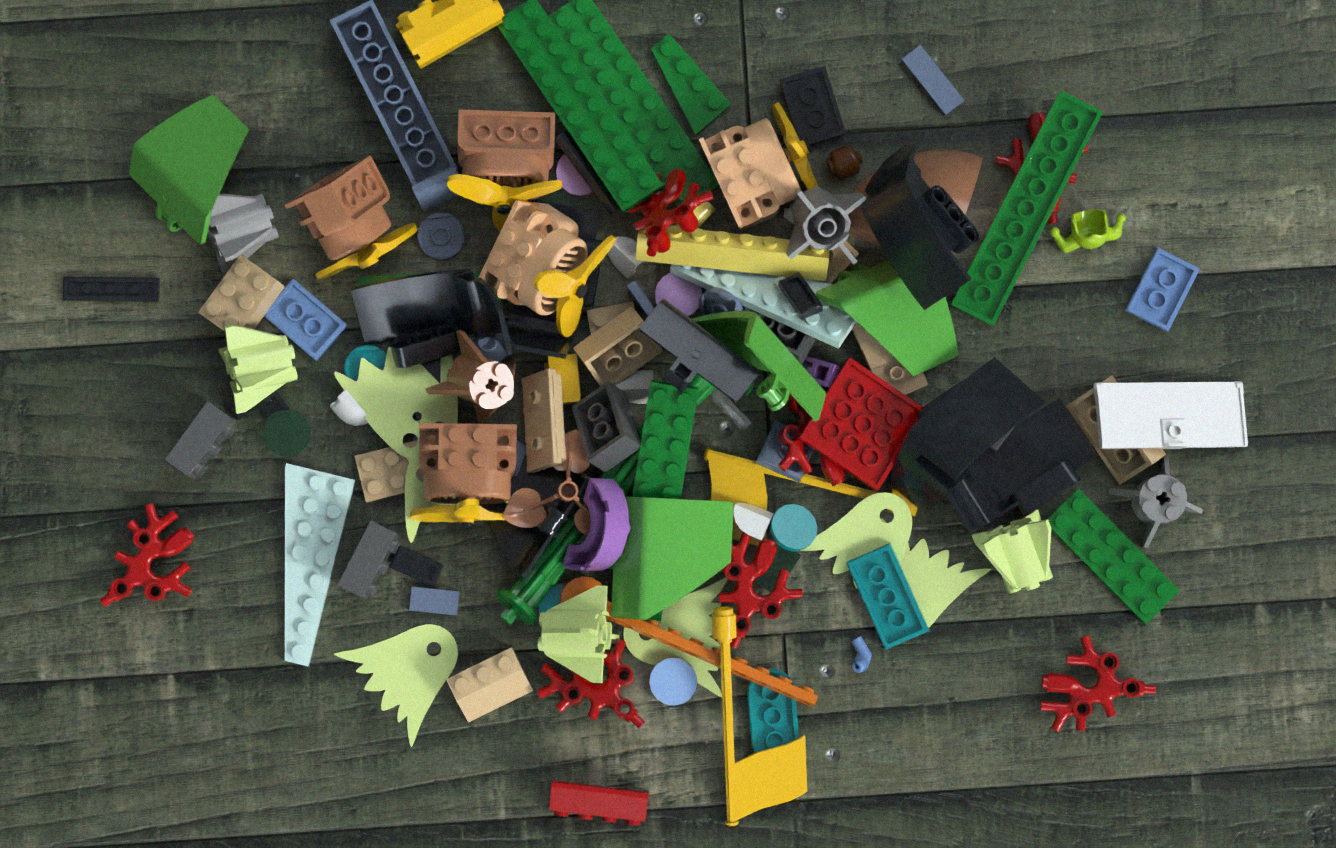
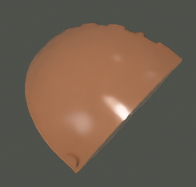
M930 150L915 153L914 161L921 170V178L930 188L935 185L943 187L966 215L983 156L956 150ZM875 172L866 177L852 193H863L867 198L868 195L865 192V188ZM859 205L848 214L851 221L849 236L880 246Z

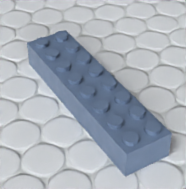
M373 0L331 19L330 22L412 186L452 167H456L459 173Z

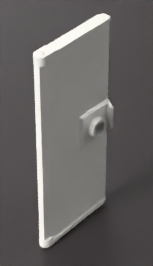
M1242 381L1094 383L1100 449H1182L1248 446Z

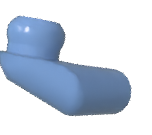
M860 636L851 642L857 652L852 663V669L856 673L865 672L872 657L869 648Z

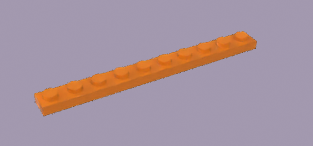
M607 601L606 611L609 613V616H605L607 620L721 668L720 649L712 647V650L703 647L704 643L695 638L687 640L680 637L681 633L674 629L668 628L666 631L659 628V623L651 619L643 621L640 619L613 618L611 616L612 603ZM734 657V659H731V673L807 706L813 707L818 696L814 694L813 689L803 685L800 688L792 685V680L783 676L773 677L769 675L770 671L759 666L756 669L752 668L742 658Z

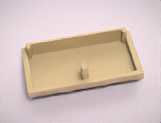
M856 322L852 331L872 373L904 395L928 385L924 373L911 376L879 342Z
M545 369L522 378L528 473H535L550 468L566 460L561 375L556 374V369Z

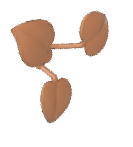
M578 430L565 434L566 460L561 461V464L553 466L558 471L566 470V481L558 487L557 494L540 501L539 493L533 489L522 488L517 490L511 496L503 513V518L507 522L522 528L536 527L546 518V510L543 505L557 498L565 502L574 500L580 507L574 515L575 526L581 533L588 536L591 525L590 512L587 504H583L577 496L578 487L571 481L570 472L581 473L590 465V462L587 461Z

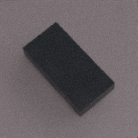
M800 272L779 280V288L801 320L823 311V305Z
M399 546L390 568L434 587L443 569V565Z

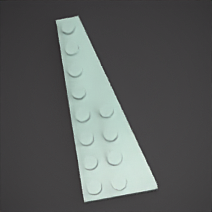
M672 264L670 267V273L705 289L717 287L727 290L739 300L742 306L838 349L856 324V321L845 311L829 305L820 299L823 311L801 320L778 286L779 280L787 278L784 276ZM805 279L815 295L816 291L832 285Z
M288 463L285 466V661L309 666L356 480Z

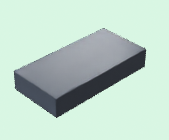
M412 587L409 611L457 615L460 592Z

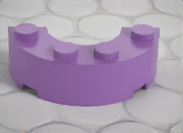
M590 478L583 498L590 512V530L582 544L568 545L562 566L570 570L602 571L611 567L623 554L627 535L631 528L623 489L613 479Z

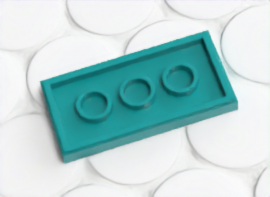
M891 543L846 562L885 650L930 631Z

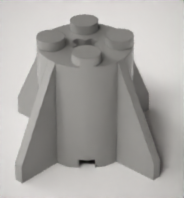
M814 187L805 192L798 188L795 191L798 194V198L791 206L792 219L795 226L786 252L790 260L811 245L819 250H834L840 247L853 264L858 262L844 245V242L850 234L851 221L848 214L867 200L863 193L832 195L820 187Z
M219 194L211 214L208 236L212 239V246L223 276L226 275L239 255L248 259L264 243L279 238L275 225H272L270 221L274 219L272 210L269 205H266L263 194L256 196Z
M1168 455L1161 458L1158 475L1143 480L1134 490L1108 488L1107 492L1131 498V507L1140 521L1147 523L1142 548L1149 547L1160 524L1178 519L1184 511L1202 514L1203 509L1187 502L1185 486L1178 479L1170 475ZM1156 496L1161 498V505H1159L1160 501L1156 500Z

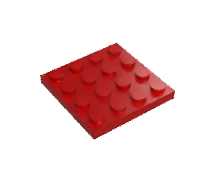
M849 357L826 391L819 420L813 421L812 417H810L799 434L798 439L875 491H878L893 468L911 427L919 421L918 414L923 407Z

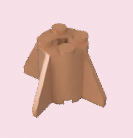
M459 330L456 333L462 355L453 361L454 364L447 373V381L425 388L426 393L457 395L459 398L473 403L477 421L483 423L501 405L513 397L516 363L512 359L500 363L483 356L467 334Z

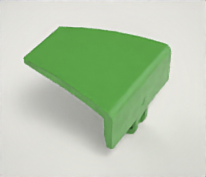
M211 95L171 116L134 144L129 175L157 202L156 217L161 221H165L170 231L177 232L183 228L198 244L201 245L206 242L213 207L249 132V128L214 95Z
M889 260L871 268L862 264L855 265L850 271L844 270L838 273L837 283L816 291L818 299L845 311L879 342L911 376H916L958 356L956 336L946 297L924 310L910 293Z
M720 312L692 319L757 369L771 373L760 383L756 393L760 398H764L768 402L767 405L772 411L781 409L786 404L789 394H791L812 417L813 421L819 420L826 397L825 390L756 312Z
M625 497L631 528L627 535L623 554L608 568L613 569L611 616L613 618L647 620L692 592L731 563L733 502Z

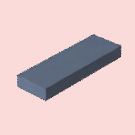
M921 45L902 58L903 64L944 116L964 102L961 95Z

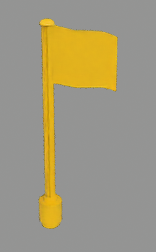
M710 447L704 451V460H709L712 483L711 501L733 502L734 506L736 503H746L767 511V491L764 473L795 481L756 464V461L710 450ZM803 474L800 483L864 499L872 494L879 493L844 483H839L832 487L831 482L828 483L826 479L808 474ZM892 488L891 494L897 495L904 500L912 516H916L918 507L899 491ZM733 514L732 539L740 541L743 531L736 524ZM765 532V535H764V537H763V538H765V539H767V533H766V532ZM751 536L749 544L758 546L762 540Z
M732 607L714 608V614L711 616L712 638L717 639V642L720 643L727 816L725 824L736 826L739 823V819L753 812L791 801L807 792L805 734L787 744L758 751L735 762L730 643L733 638L737 637L736 614L733 613Z

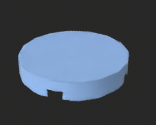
M672 657L663 659L656 664L651 672L649 683L656 699L664 704L675 706L685 703L692 697L696 691L697 676L690 663L681 658Z

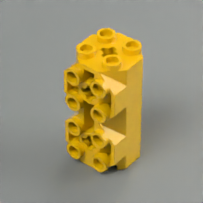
M425 0L418 5L419 8L415 11H406L397 17L399 22L396 24V27L403 36V40L416 63L422 69L503 22L502 18L505 15L498 0H438L433 3L431 0Z

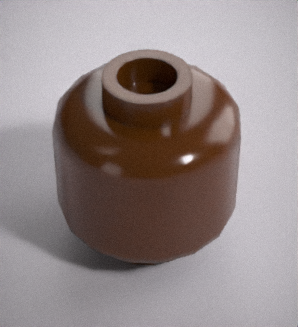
M849 145L831 151L829 159H826L832 177L836 176L840 180L857 175L860 172V164H863L859 150L854 151Z

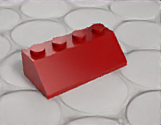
M553 780L549 810L554 811L556 816L568 817L569 813H577L580 819L592 820V816H602V821L616 823L618 818L626 819V824L640 826L641 821H646L649 792Z

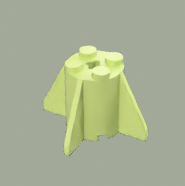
M234 324L224 326L227 347L218 350L225 362L227 375L230 374L231 379L234 380L230 382L233 390L236 414L248 411L285 383L297 380V371L295 366H292L291 359H295L293 346L288 345L286 335H275Z
M1038 509L1021 519L1011 521V525L1004 528L1001 525L993 530L972 534L976 546L1001 574L1009 594L1015 593L1024 587L1027 591L1033 590L1040 586L1039 582L1053 577L1049 566L1051 526L1048 519L1041 521Z
M597 585L548 609L546 612H541L539 616V624L542 627L541 636L538 639L539 651H544L545 655L592 683H603L604 658L607 657L604 651L605 649L610 650L611 640L619 639V635L612 634L611 622H606L605 616H609V613L606 611L608 586Z

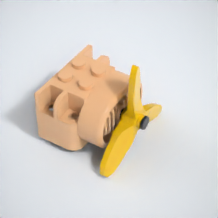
M779 102L772 105V110L787 147L784 151L767 118L747 127L734 126L725 131L722 130L705 140L704 138L699 139L741 232L778 215L781 205L798 198V194L795 191L798 188L801 190L789 162H794L807 190L818 187L807 158L809 151L812 152L807 138L802 141L799 140L792 123Z
M515 200L479 278H483L499 298L507 299L515 305L527 306L539 315H550L556 312L558 332L564 337H569L576 330L580 319L583 297L588 290L586 286L588 276L610 251L616 241V237L613 235L607 237L587 258V245L578 237L579 228L572 219L549 204Z

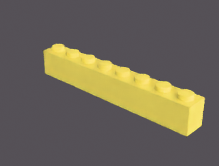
M669 226L666 233L671 240L670 249L664 253L657 251L656 255L651 257L647 255L648 239L645 235L649 227L638 231L635 260L784 277L800 272L804 279L826 281L830 250H819L809 245L790 260L786 254L790 242L789 239L735 234L725 231H708L699 228L691 233H686L678 226Z

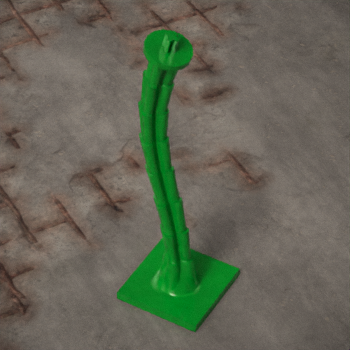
M698 374L689 385L699 387L697 405L716 389ZM754 383L743 394L745 398L752 391ZM643 425L637 430L640 437V441L642 438ZM640 449L600 475L601 479H613L623 489L625 497H627L634 486ZM576 511L557 530L556 538L546 546L525 579L520 578L509 590L499 589L496 593L497 599L506 608L499 616L504 623L511 625L518 618L532 625L537 620V616L534 613L535 609L551 586L555 587L567 569L562 564L568 545L582 544L587 538V535L581 533L575 526L574 515Z

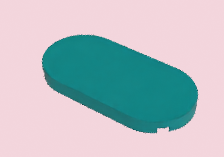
M773 668L767 669L770 671L769 675L778 678L779 676H783L791 680V678L781 670ZM750 681L747 688L751 746L754 753L784 745L799 738L796 700Z

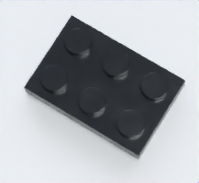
M825 66L779 80L793 127L800 141L807 138L809 144L813 145L846 135Z

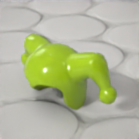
M1082 210L1071 215L1072 232L1066 239L1060 235V230L1057 227H1052L1049 233L1054 237L1057 246L1063 253L1074 251L1080 247L1095 249L1102 246L1105 242L1121 237L1122 226L1126 216L1123 213L1117 214V222L1114 227H1110L1105 210Z

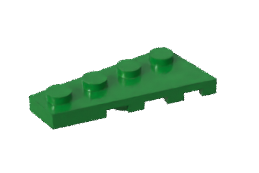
M669 33L651 48V52L676 97L685 118L689 122L694 135H698L727 110L731 103Z

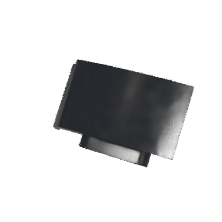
M471 269L409 275L350 288L365 345L391 340L390 348L395 366L398 368H407L458 353L460 346L456 331L459 330L464 331L469 338H494L508 355L513 354L503 310L499 301L483 278L475 279L474 272Z

